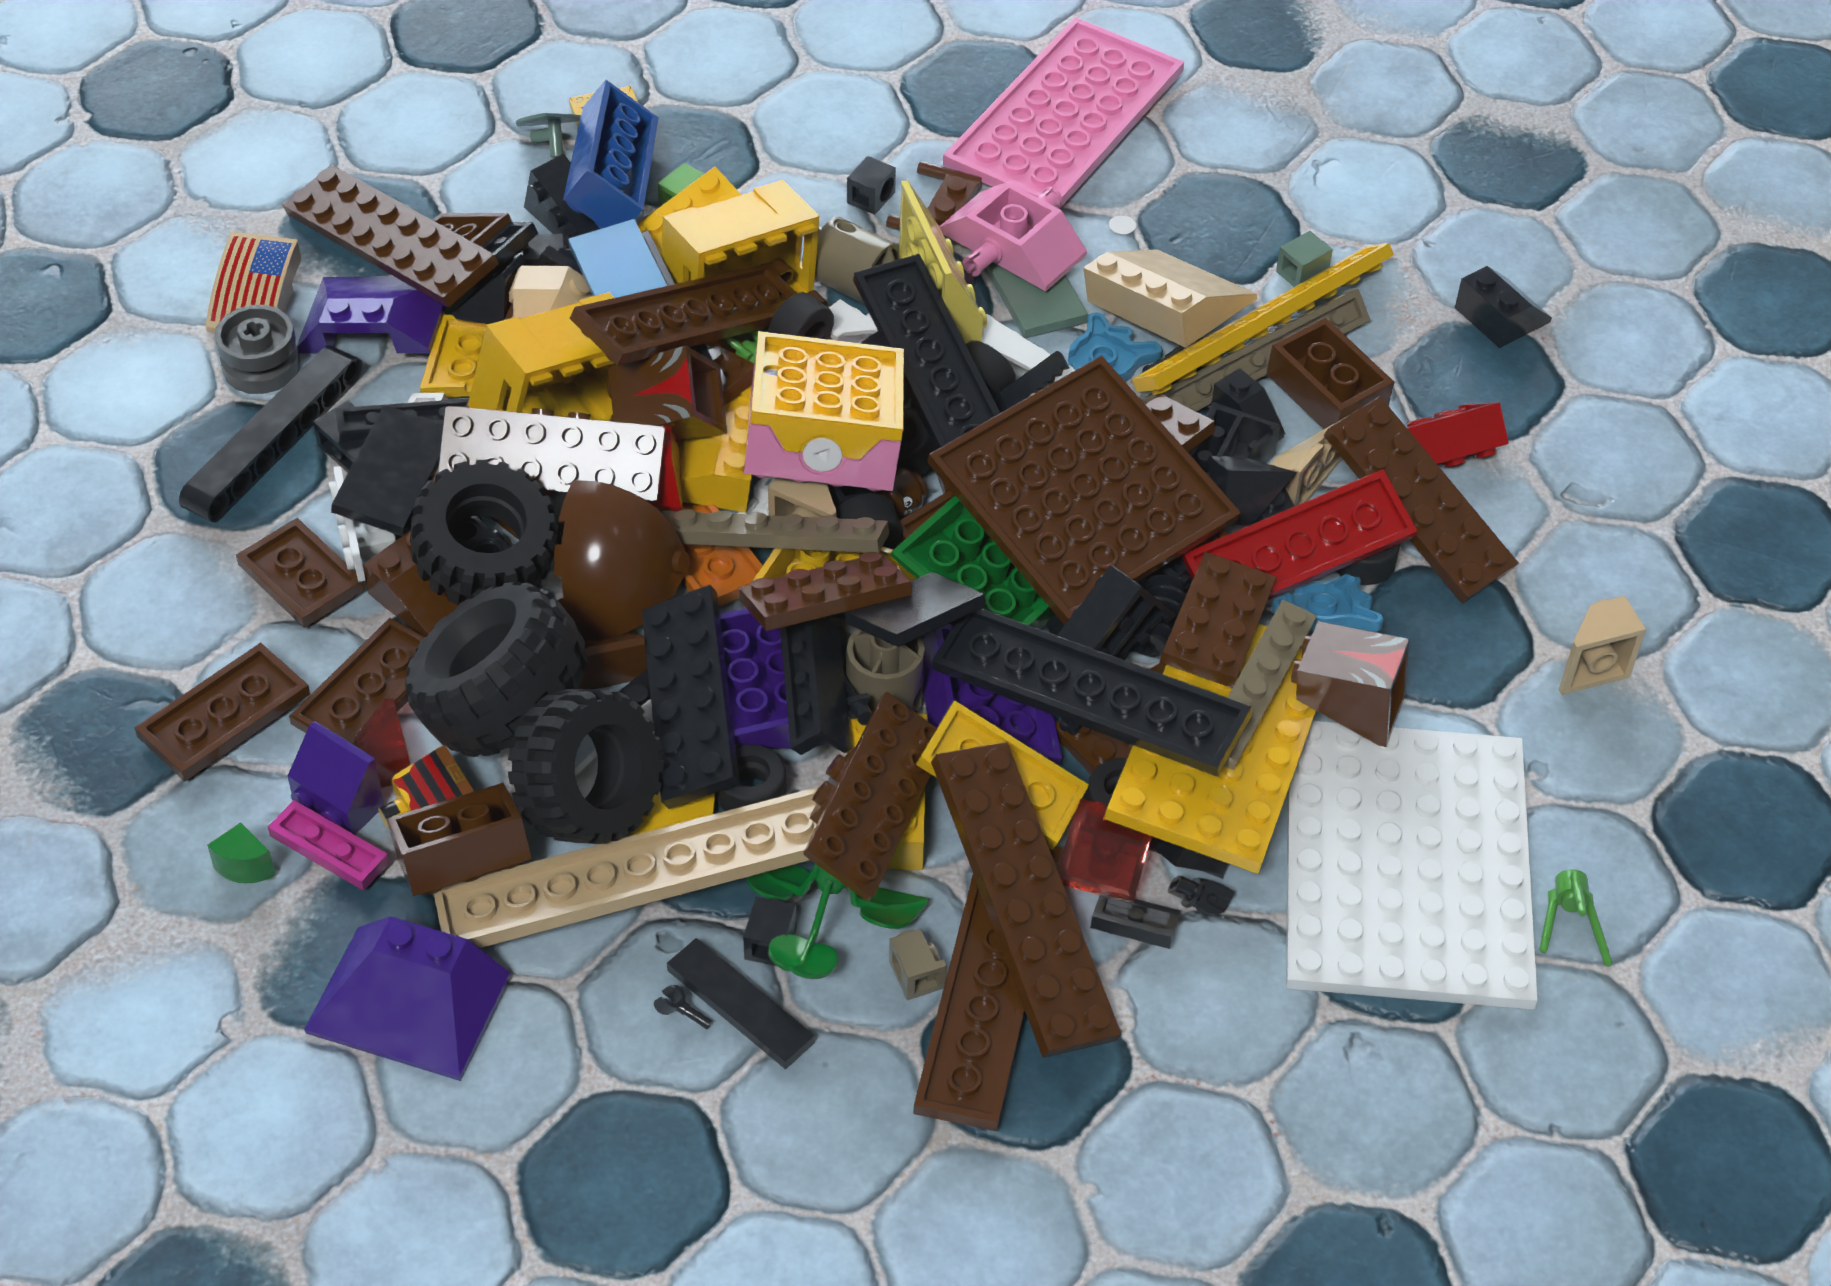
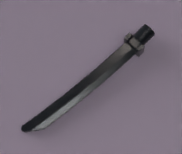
M844 674L846 699L850 708L848 716L850 719L857 718L861 725H867L872 715L868 706L869 695L868 693L857 695Z

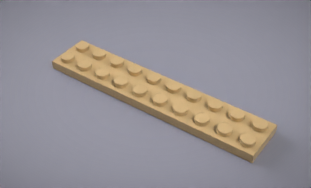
M819 787L625 837L618 841H610L607 844H599L526 863L512 869H504L481 875L480 878L471 882L461 881L442 887L441 890L434 893L441 931L468 939L478 948H483L809 861L804 856L803 851L817 825L809 817L816 805L812 798Z

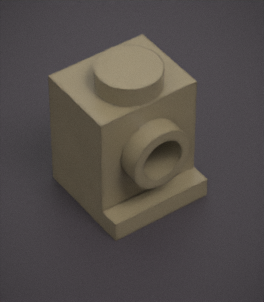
M921 929L906 930L896 937L890 938L889 962L906 1000L944 989L947 965L944 959H939L934 943H927Z

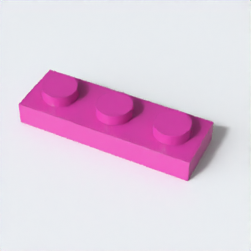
M295 800L268 826L270 837L363 891L390 863L388 854Z

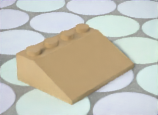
M1160 250L1106 252L1083 267L1087 302L1185 348L1257 300L1256 293Z

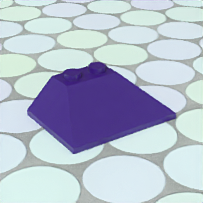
M394 276L323 277L297 344L298 352L319 353L325 346L334 345L338 333H389L396 353H430L446 306Z
M390 916L357 928L304 1029L305 1034L461 1081L511 975L508 970L468 939Z

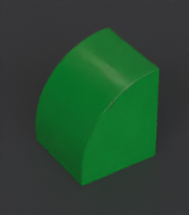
M241 822L207 844L214 869L230 881L245 884L257 883L276 875L270 851Z

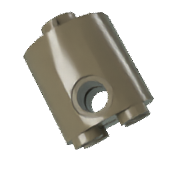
M834 217L823 227L819 225L815 281L864 304L853 282L854 272L899 260V246L842 217Z
M856 629L849 637L846 649V678L857 695L868 693L870 698L868 706L872 713L880 697L885 692H889L916 713L921 709L925 647L922 637L899 647L859 629Z

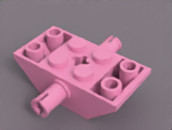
M1007 181L980 192L939 226L943 235L974 251L963 259L965 270L969 274L972 273V276H978L993 262L1045 292L1087 254V250L1062 210L1056 208L1062 204V196L1058 190L1055 189L1053 191V187H1047L1042 194L1036 197Z

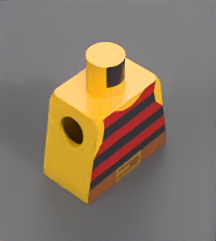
M443 745L394 775L392 784L396 800L378 807V811L385 827L389 829L386 818L474 792L447 747Z

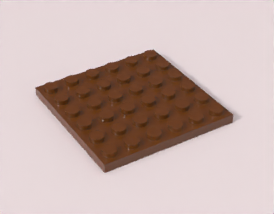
M1102 355L930 453L927 461L1064 625L1071 618L1073 611L1081 605L1093 589L1098 578L1105 573L1110 565L1137 583L1238 521L1241 514L1238 508Z

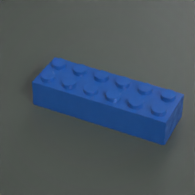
M608 80L601 84L582 108L563 200L567 202L572 210L588 216L595 221V224L600 229L636 219L644 210L659 117Z

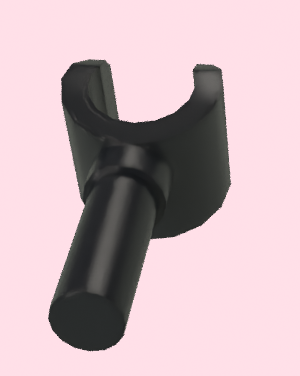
M670 985L662 990V993L669 997L671 1002L665 997H659L654 1001L655 1009L662 1015H669L676 1010L706 1030L712 1023V1020L685 1002L686 995L684 990L678 985Z

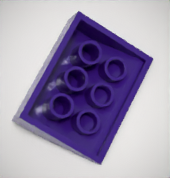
M746 608L720 613L735 744H752L791 749L780 628L766 631ZM825 741V742H823V743L820 744V745H825V744H829V743H827V742Z
M947 624L925 635L923 638L925 647L923 693L928 722L937 728L955 700L1055 764L1061 762L1062 755L1052 714L933 670L932 659L954 625Z

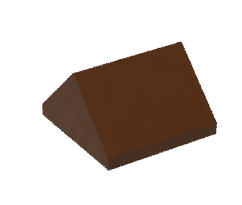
M631 631L609 639L585 641L587 666L586 669L582 670L584 676L578 689L594 690L628 683L646 670L647 660L644 636L636 631Z

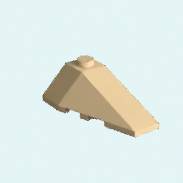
M521 266L517 270L509 291V302L513 303L512 318L519 317V319L576 304L581 299L592 297L583 275L569 266Z
M1334 424L1276 456L1270 463V465L1297 472L1285 486L1295 506L1309 501L1342 461V457L1323 436L1327 429Z

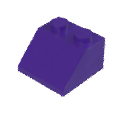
M316 721L309 725L287 776L292 793L291 799L356 835L379 812L378 807L384 805L375 758Z

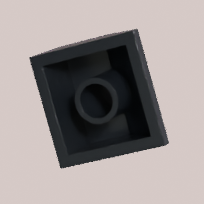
M1485 266L1461 278L1455 309L1498 348L1551 322L1552 317L1508 278L1489 266Z

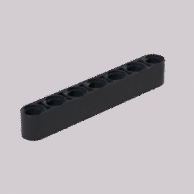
M331 345L325 346L183 486L179 496L180 506L213 523L219 521L314 426L313 421L327 413L355 385L362 373V360Z

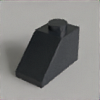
M1237 369L1214 384L1211 405L1214 402L1281 424L1265 388L1242 369ZM1280 425L1278 441L1285 436L1282 425Z

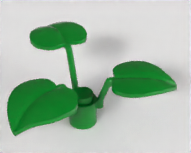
M794 864L746 877L748 885L757 894L769 899L778 898L784 901L790 899L793 894L799 897L804 896L811 889L812 883L816 879L822 894L808 940L792 934L776 936L769 944L768 956L782 970L792 972L806 979H821L833 973L838 962L836 950L828 945L815 942L829 895L839 894L847 886L816 864L811 873ZM879 887L875 896L871 900L866 901L849 889L851 904L855 907H861L860 916L871 924L889 929H900L910 925L927 906L928 902L926 897Z

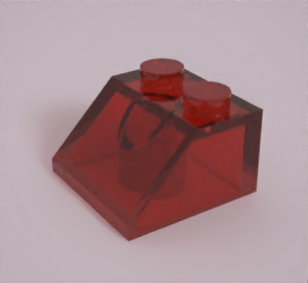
M1080 799L1071 821L1058 869L1063 885L1134 904L1151 858L1155 837L1104 819L1107 805L1097 801Z

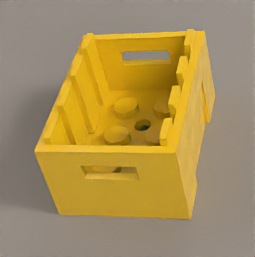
M784 180L754 188L753 192L701 208L695 209L691 207L663 216L662 259L674 283L677 284L772 262L777 258H782L794 270V276L788 285L797 293H808L814 290L820 216ZM802 236H804L803 262L800 261Z
M607 292L581 299L579 303L524 318L514 317L486 325L468 406L477 409L532 414L533 408L554 411V416L568 417V412L590 414V420L610 421L613 411L612 401L607 391V382L609 380L608 366L616 364L609 360L605 353L590 338L586 337L581 332V329L569 318L574 307L612 299L614 297L611 293Z

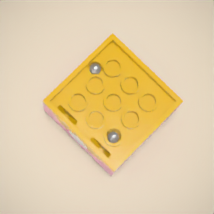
M758 331L750 394L744 474H751L760 478L777 477L792 479L796 482L827 483L836 487H861L871 491H893L903 433L904 349Z

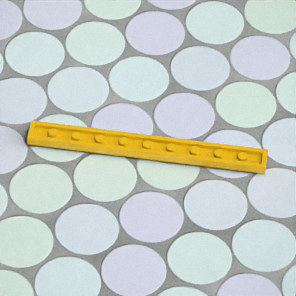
M1390 243L1362 248L1132 378L1136 392L1152 391V394L1156 395L1170 390L1173 387L1171 383L1175 380H1184L1196 375V368L1219 362L1221 354L1243 348L1245 346L1244 341L1247 339H1255L1266 335L1269 332L1268 327L1271 325L1277 326L1290 321L1292 313L1309 310L1315 306V300L1331 297L1338 293V287L1348 286L1360 281L1362 273H1371L1383 267L1382 262L1394 256Z

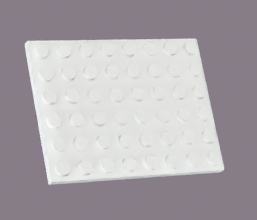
M1312 721L1287 791L1286 989L1535 1010L1538 999L1522 738L1393 728L1387 747H1383L1339 723Z

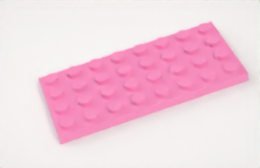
M1074 17L943 155V165L953 170L979 176L982 178L983 183L992 187L1008 181L1036 197L1042 194L1047 187H1053V191L1055 189L1058 190L1062 196V204L1056 207L1060 209L1181 75L1184 69V61Z

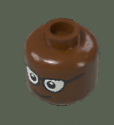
M899 467L896 469L893 491L880 490L874 491V493L884 495L890 499L895 507L898 518H901L922 507L923 498L926 497L927 490L921 475L917 471L912 472L909 468Z

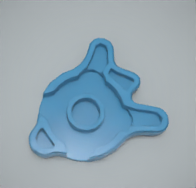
M1096 312L1088 316L1086 332L1076 338L1071 344L1068 353V365L1077 370L1102 355L1120 377L1127 382L1133 377L1140 366L1161 359L1162 347L1155 341L1133 342V330L1130 327L1110 325L1103 314Z
M1348 574L1331 581H1311L1295 588L1292 594L1286 592L1284 595L1274 598L1272 602V612L1274 614L1283 599L1317 615L1311 631H1314L1318 621L1371 632L1380 631L1383 625L1382 615L1370 610L1373 602L1372 596L1360 590V577Z

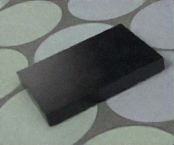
M931 572L911 581L912 595L846 611L845 618L846 624L899 647L985 606L984 593Z

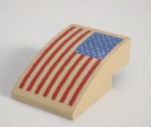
M231 231L216 273L208 308L206 331L215 333L217 325L224 316L238 308L249 305H268L278 308L285 313L294 294L292 281L302 260L298 240Z

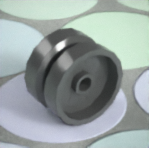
M249 305L227 314L217 325L215 341L220 355L222 371L226 382L236 390L248 394H266L283 388L299 372L300 357L295 343L294 327L290 317L280 309L268 305Z

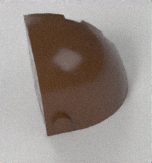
M588 480L572 481L559 516V522L565 523L562 544L555 545L554 576L561 577L564 597L558 599V602L582 631L581 636L585 641L609 639L643 624V609L670 600L685 573H687L691 561L673 526L649 502L628 490L612 484Z

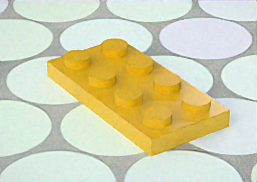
M954 700L916 765L936 777L931 764L936 754L1008 742L1049 849L1053 850L1062 837L1089 784Z

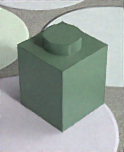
M1308 231L1280 247L1276 272L1295 287L1329 268L1333 249L1314 233Z

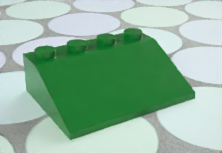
M956 496L951 498L891 551L890 556L916 578L934 572L984 593L985 606L982 609L1037 629L1045 626L1055 614Z

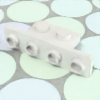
M340 466L333 468L336 481L329 482L332 500L336 497L344 481ZM336 514L337 523L340 525L338 528L347 569L356 570L358 582L366 581L361 559L374 557L396 541L394 533Z

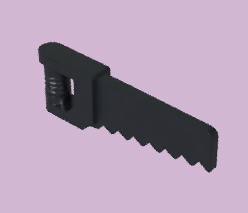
M1055 351L1002 391L998 389L996 394L991 396L1000 413L1028 398L1032 393H1037L1047 387L1048 384L1054 383L1055 377L1062 376L1063 370L1069 369V366L1063 354Z

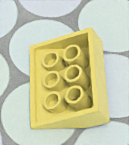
M901 181L899 259L920 254L965 344L969 341L982 342L983 328L987 327L986 314L982 307L978 308L976 304L974 288L971 284H967L964 279L962 263L955 260L950 239H945L939 225L909 181Z

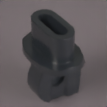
M1181 875L1175 877L1168 888L1169 894L1182 899L1181 905L1183 907L1189 908L1193 906L1199 913L1210 917L1224 912L1235 891L1215 881L1205 878L1190 880Z

